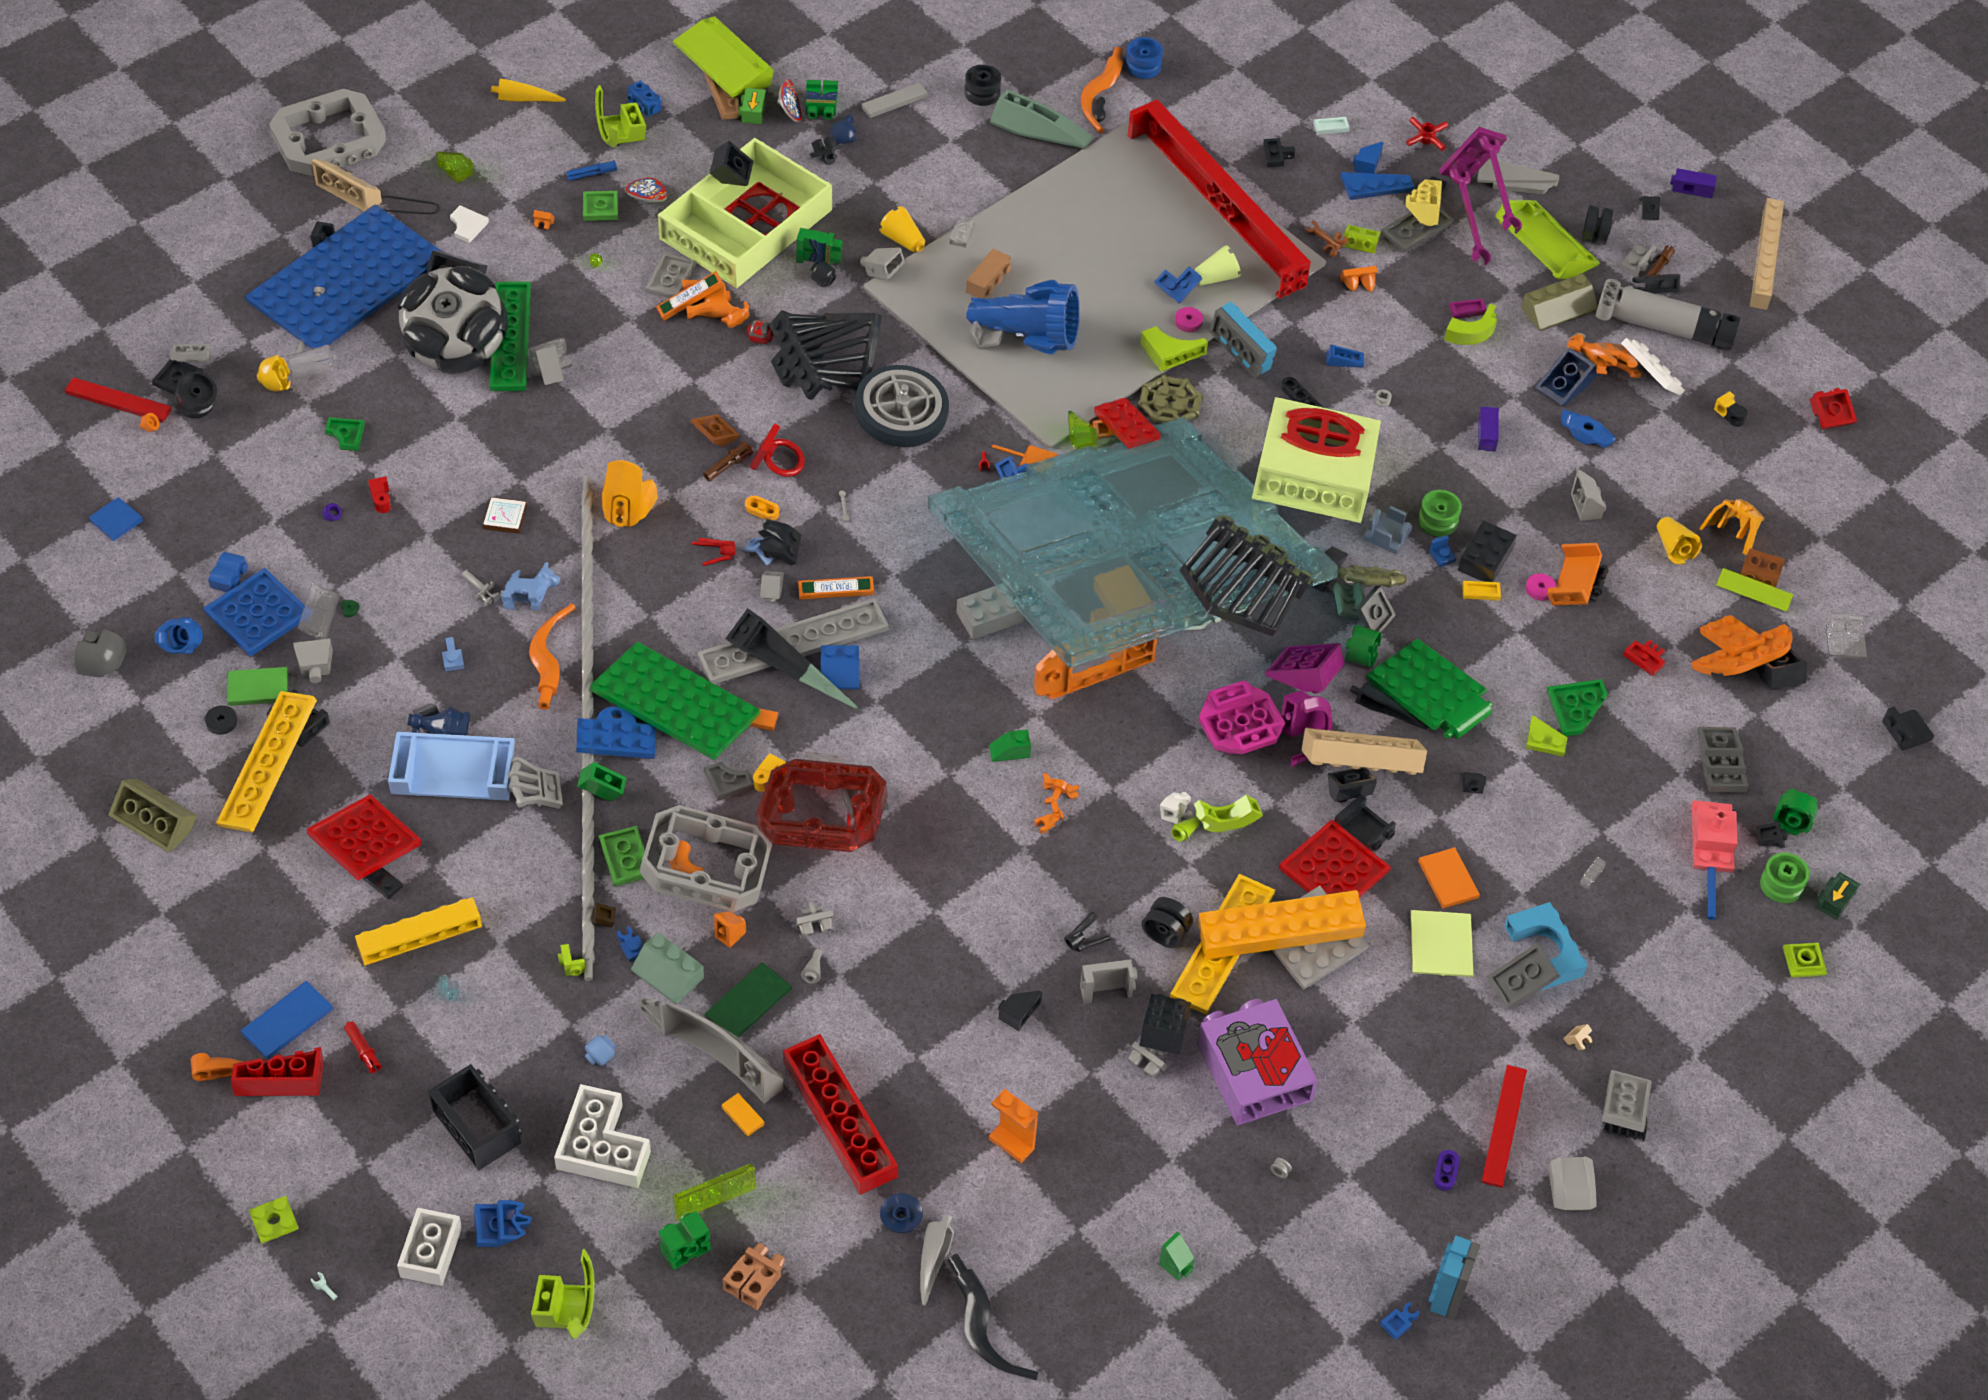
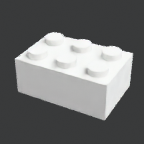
M417 1208L397 1265L401 1278L443 1286L462 1229L459 1216Z

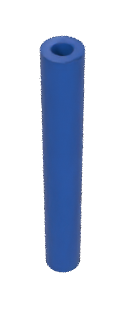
M1708 867L1707 869L1708 920L1716 919L1715 867Z

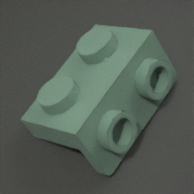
M1336 582L1333 588L1338 615L1358 620L1360 617L1355 608L1365 598L1363 584L1355 583L1352 586Z

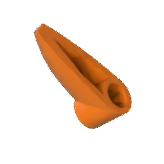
M198 1053L190 1059L192 1078L196 1081H207L232 1076L233 1064L243 1061L231 1058L209 1057L208 1054Z

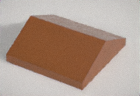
M718 414L694 418L690 421L712 443L721 447L726 446L740 436Z

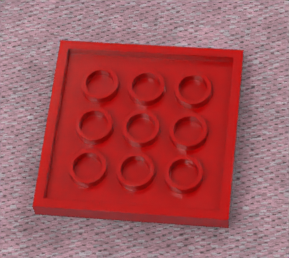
M371 794L307 828V835L357 881L421 846V839Z
M1331 819L1282 861L1278 869L1307 893L1321 886L1327 895L1357 890L1360 898L1390 872L1391 866Z

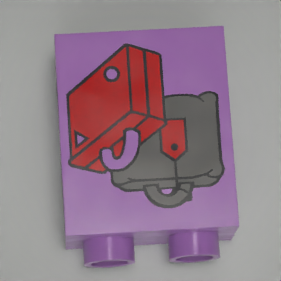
M1253 999L1242 1005L1240 1011L1227 1015L1223 1011H1216L1203 1019L1200 1025L1197 1044L1237 1126L1313 1101L1318 1080L1277 999L1265 1003L1261 999Z

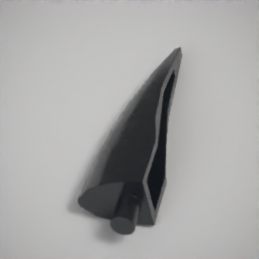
M1368 682L1361 689L1352 685L1349 692L1357 695L1355 703L1372 711L1392 716L1427 730L1428 726L1379 688Z

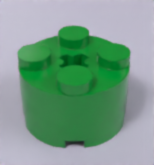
M1354 625L1352 638H1348L1346 642V649L1349 650L1347 651L1345 661L1365 667H1373L1378 657L1377 648L1381 646L1382 633L1377 630Z
M1789 789L1779 798L1773 817L1774 822H1780L1782 829H1786L1788 834L1794 836L1799 835V833L1805 832L1806 834L1810 832L1818 811L1817 799L1795 789Z

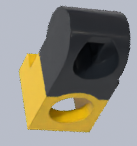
M1729 391L1717 399L1714 410L1733 426L1740 427L1744 424L1748 412L1745 407L1738 405L1733 400L1734 395Z

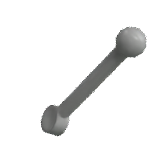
M840 491L839 496L841 497L844 514L842 520L843 522H849L850 517L847 515L845 503L846 493L845 491Z

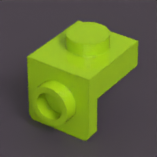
M569 944L560 945L561 953L558 954L559 965H564L566 976H578L584 973L586 968L584 959L572 961Z

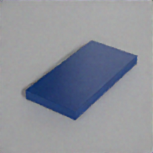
M306 980L240 1031L268 1060L331 1012L333 1006Z

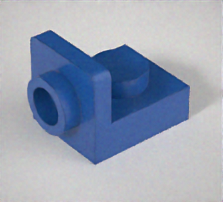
M1447 535L1437 537L1431 541L1429 553L1439 567L1454 563L1457 559L1448 546L1449 538Z

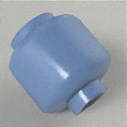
M597 1035L586 1044L585 1050L587 1054L585 1057L592 1065L597 1063L603 1066L615 1056L614 1049L616 1046L606 1035Z

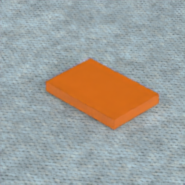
M1455 847L1419 858L1418 862L1442 909L1479 898L1480 894Z

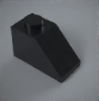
M1038 990L1011 994L1007 1000H1002L999 1004L998 1019L1019 1031L1042 1003L1043 992Z

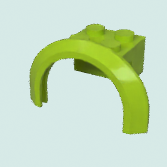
M599 85L595 94V110L598 128L603 141L610 147L615 148L620 143L645 140L646 124L637 102L620 104L619 115L604 116L603 90L601 85Z
M585 1249L582 1250L580 1260L584 1270L585 1286L565 1285L561 1276L539 1275L531 1311L536 1327L567 1329L572 1339H577L587 1328L593 1309L595 1284L593 1265Z

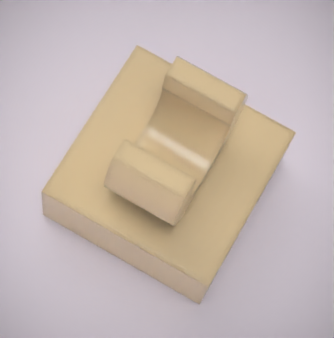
M1588 1024L1576 1026L1563 1039L1568 1045L1575 1044L1578 1050H1584L1585 1046L1582 1041L1584 1040L1586 1044L1592 1042L1591 1037L1588 1036L1592 1030Z

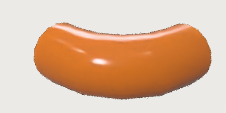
M679 840L676 856L674 859L669 860L671 869L692 874L695 871H703L702 867L696 866L689 861L691 846L687 842Z

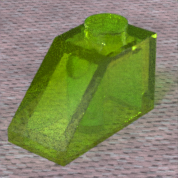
M436 152L437 165L456 183L474 174L473 161L463 153Z
M1068 411L1069 437L1072 446L1076 450L1096 446V438H1098L1097 429L1073 411Z

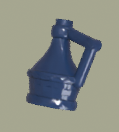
M448 707V709L432 716H422L418 713L414 715L409 714L407 725L413 728L412 733H420L419 729L421 728L430 734L467 736L470 713H462L453 707Z

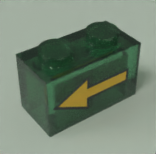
M1839 872L1835 878L1831 877L1826 884L1827 890L1822 889L1816 899L1819 902L1816 908L1838 920L1856 895L1860 883Z

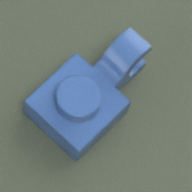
M453 637L445 638L448 650L442 652L445 671L464 669L461 649L455 650Z

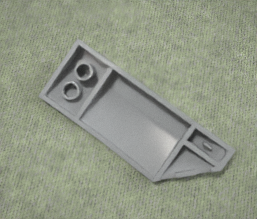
M642 997L638 999L639 1011L664 1036L669 1034L685 1041L722 1063L738 1076L764 1104L784 1089V1077L778 1070L775 1071L765 1057H761L750 1046L725 1028L676 1005Z

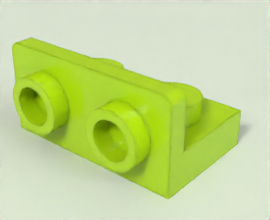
M1348 224L1344 237L1346 236L1349 241L1343 247L1374 254L1381 232Z

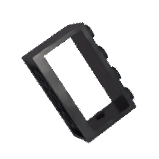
M470 1064L428 1090L433 1113L479 1171L520 1145V1135H522V1132L518 1126L520 1121L514 1113H509L506 1102L502 1098L498 1099L496 1090L491 1084L487 1085L481 1070H476ZM473 1089L504 1127L481 1143L476 1140L450 1106L451 1103Z

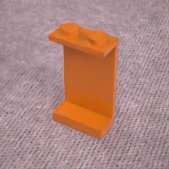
M1597 543L1562 544L1561 548L1564 552L1565 560L1557 586L1550 587L1547 590L1549 600L1552 605L1588 604L1602 558Z
M1004 1088L991 1102V1105L1000 1111V1123L989 1135V1140L1022 1163L1035 1149L1038 1112Z

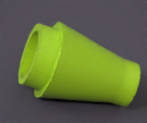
M1191 817L1188 820L1175 824L1171 834L1178 842L1186 841L1195 829L1199 827L1200 823L1196 817Z

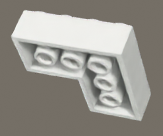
M580 1084L554 1157L556 1170L639 1188L651 1152L650 1140L614 1131L623 1106L621 1093Z

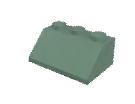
M659 932L643 945L631 968L632 972L676 1005L704 979L703 965Z

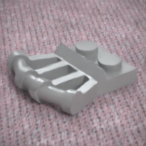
M520 757L512 759V768L508 773V778L511 780L509 787L517 800V807L520 808L537 803L539 807L545 805L559 809L563 805L559 772L536 767ZM519 780L533 783L534 785L519 782ZM522 792L533 794L535 796L524 797Z

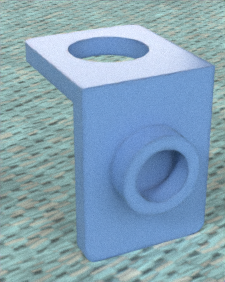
M755 537L751 539L742 549L743 552L756 551L763 563L768 565L774 558L771 556L766 558L764 556V551L759 543L763 538Z

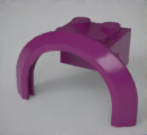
M1302 690L1285 695L1281 714L1285 721L1284 733L1290 737L1304 734L1305 728L1331 731L1332 709L1326 699L1320 696L1311 697ZM1304 753L1292 756L1290 767L1303 764L1309 759Z

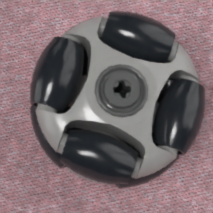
M446 267L431 271L428 274H422L407 286L398 303L399 324L408 352L423 364L436 370L441 369L442 373L457 374L478 368L485 363V358L488 359L493 355L502 339L507 335V310L497 294L496 285L484 273L471 267Z

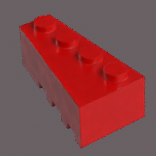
M317 1047L314 1048V1051L305 1053L303 1050L296 1051L295 1055L284 1057L276 1055L264 1061L260 1058L233 1064L231 1084L234 1096H319L324 1066L322 1048Z

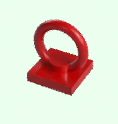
M774 423L760 445L750 468L756 470L764 458L765 464L773 473L783 477L795 476L804 467V454L794 442L782 438L774 439L781 427ZM777 446H786L796 454L797 465L795 468L784 470L773 463L771 456Z

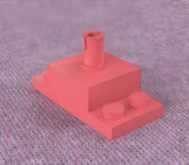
M1693 800L1694 869L1707 870L1708 867H1715L1716 871L1733 873L1735 869L1734 851L1737 846L1736 812L1732 811V804Z

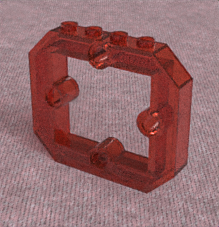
M793 759L771 770L756 813L758 829L775 845L852 852L875 840L888 797L887 782L872 766ZM792 785L822 786L828 790L842 788L864 791L863 794H857L851 799L852 815L855 819L853 827L823 824L822 820L816 817L808 818L805 822L781 820L783 814L790 813L795 808Z

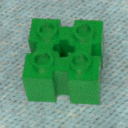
M697 1211L683 1215L679 1223L666 1224L658 1231L659 1240L661 1241L660 1251L673 1271L688 1263V1260L691 1258H697L711 1250V1244L708 1240L710 1239V1231Z

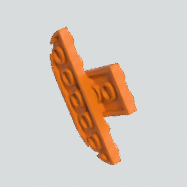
M1732 615L1725 616L1722 619L1700 627V633L1722 648V650H1717L1712 654L1700 657L1692 661L1691 665L1692 669L1711 675V672L1715 674L1723 673V676L1743 673L1785 655L1791 649L1792 632L1784 624L1758 634Z

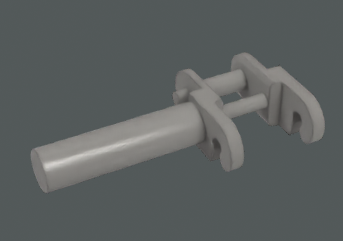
M467 570L462 573V576L480 591L477 593L476 598L482 599L485 606L501 599L503 590L496 594L489 592L494 587V582L491 581L490 585L488 583L484 585Z

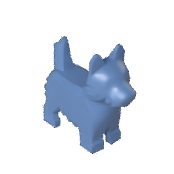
M548 562L544 563L543 568L534 579L520 578V570L511 574L512 577H510V580L505 585V590L501 596L505 609L514 610V603L519 601L531 603V610H540V604L544 599L547 589L557 586L560 582V577L556 576L553 570L548 568Z

